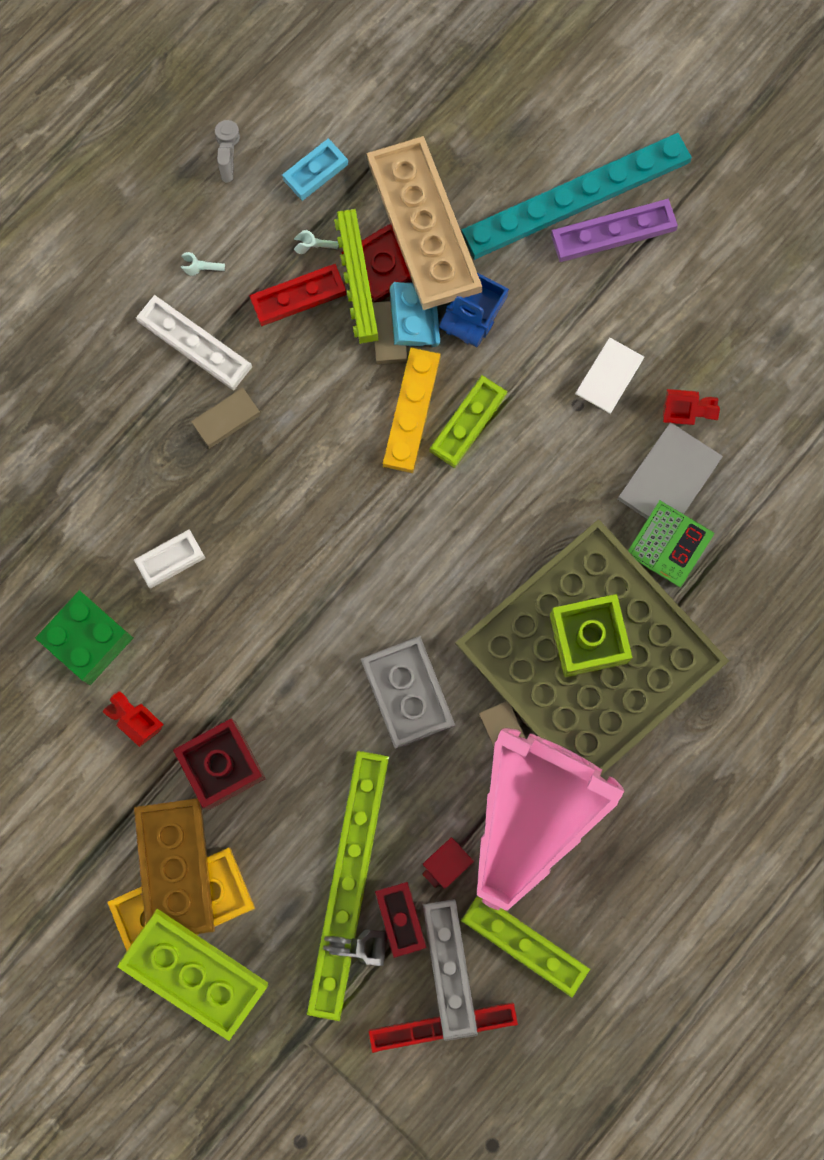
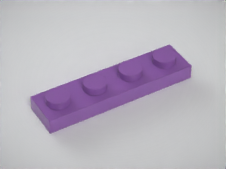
M665 199L552 230L551 237L559 262H564L674 232L677 230L678 225L670 201Z

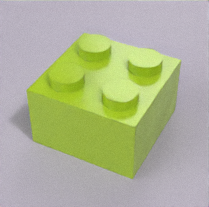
M617 594L552 608L550 619L564 677L628 664L633 658Z

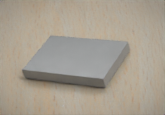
M670 422L617 500L646 519L649 518L659 500L684 514L723 456Z
M421 636L361 658L395 750L455 727Z

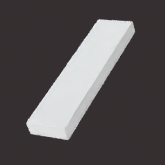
M156 295L152 297L136 317L138 323L233 391L252 368L250 362Z

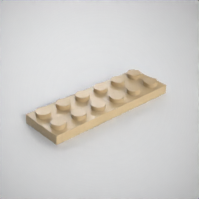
M424 136L366 153L368 164L422 309L426 310L455 301L457 296L465 298L481 293L482 284Z

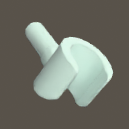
M303 230L294 238V240L303 242L294 248L299 254L306 253L311 247L338 249V241L320 240L315 238L308 230Z
M186 252L181 256L185 261L193 262L190 266H181L183 271L190 276L198 274L200 270L225 271L224 263L199 261L190 252Z

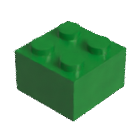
M79 590L35 639L82 681L91 685L131 642L133 637Z

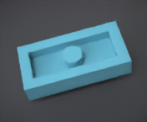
M328 138L283 173L282 177L284 182L303 201L348 165V159Z

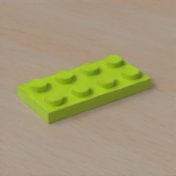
M156 909L117 966L228 1041H230L268 987L267 981L159 909Z

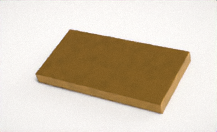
M198 798L134 807L145 925L156 909H159L195 934L215 932L202 806Z

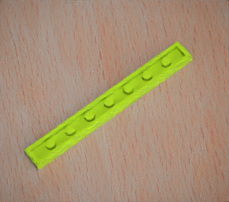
M357 751L308 1005L307 1015L335 1021H340L352 957L331 955L329 951L323 950V945L330 944L324 938L325 936H338L351 939V941L352 938H356L389 756ZM345 944V948L350 949L351 944Z

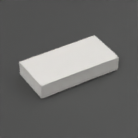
M189 529L134 559L148 587L151 589L205 559V556Z

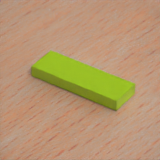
M481 375L429 448V452L453 468H456L505 399L508 391Z

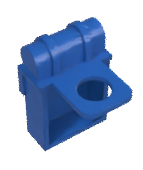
M479 273L477 274L482 284V292L465 298L457 296L455 301L447 305L446 313L439 325V328L446 331V334L454 335L463 340L464 343L475 347L479 346L483 337L486 338L494 324L493 320L507 299L509 291L508 288Z

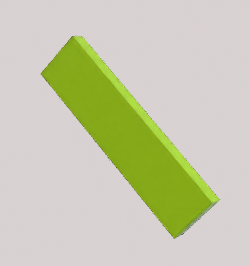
M476 896L461 921L573 998L590 969L502 908L500 910L492 909L482 902L483 898Z

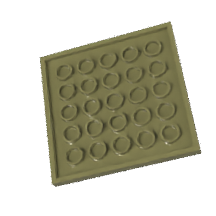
M599 519L455 642V645L500 696L508 702L515 713L536 736L560 745L585 758L602 769L601 775L729 662L724 654ZM617 594L633 658L628 664L564 677L550 619L552 608Z

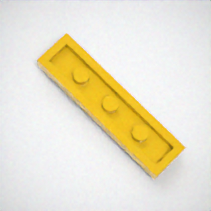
M410 347L383 460V467L414 473L441 358L440 353Z

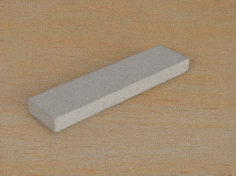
M456 900L423 904L444 1041L478 1036Z

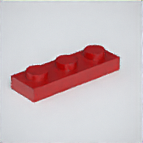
M332 264L249 296L262 327L345 296L347 292L336 264Z

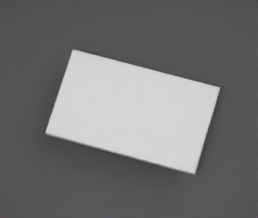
M609 337L575 394L611 414L642 363L644 356Z

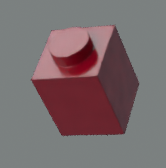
M451 837L422 864L426 868L422 875L434 888L441 885L445 889L474 861Z

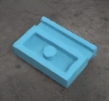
M393 282L390 286L394 345L438 346L440 344L437 306L423 310L413 283Z

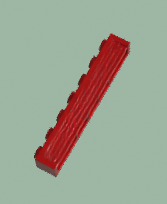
M513 1002L474 1009L477 1032L518 1025ZM440 1016L369 1030L372 1053L444 1039Z

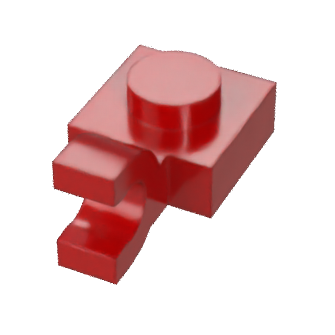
M667 389L662 416L663 422L694 425L696 417L718 420L720 413L719 400L717 397H705L699 400L698 391Z
M121 691L111 696V704L103 710V713L110 719H120L116 726L139 747L158 734L164 725L141 703L134 707Z

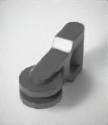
M365 929L357 938H352V941L351 939L338 936H325L324 938L330 944L323 945V950L329 951L331 955L357 957L360 963L366 965H384L387 932ZM372 937L374 938L372 955L367 957L364 953V944ZM345 944H351V948H345Z

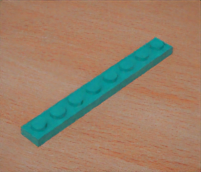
M676 133L461 229V233L473 259L476 260L685 166L691 162L692 157L679 133Z

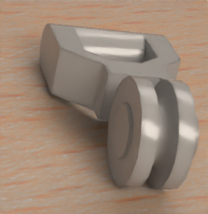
M224 120L216 125L215 135L220 145L217 161L221 179L223 182L228 183L233 180L234 145L239 142L240 135L235 122Z

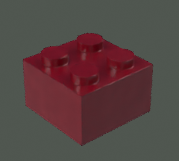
M232 718L173 749L202 808L208 811L266 779L237 722Z

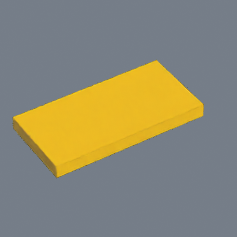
M226 848L207 857L214 926L216 927L256 909L231 848ZM142 887L107 902L126 951L145 926Z

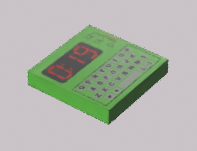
M659 500L628 551L639 563L681 588L715 533Z

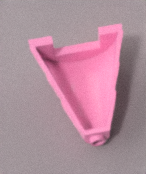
M504 728L500 731L494 745L490 792L487 794L485 834L481 837L477 896L483 898L482 902L495 910L502 908L506 911L550 874V868L581 842V838L618 805V801L624 793L623 787L613 777L609 776L606 781L600 776L602 769L585 758L533 734H529L527 739L519 737L521 732L510 728Z

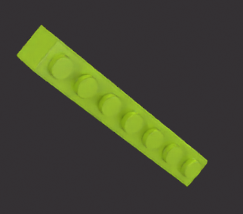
M356 208L338 211V219H334L336 231L340 230L341 235L337 239L339 248H343L344 254L340 255L342 266H346L347 272H343L345 284L349 283L350 290H346L348 302L352 301L353 308H350L351 319L356 320V326H353L354 337H359L360 344L379 341Z

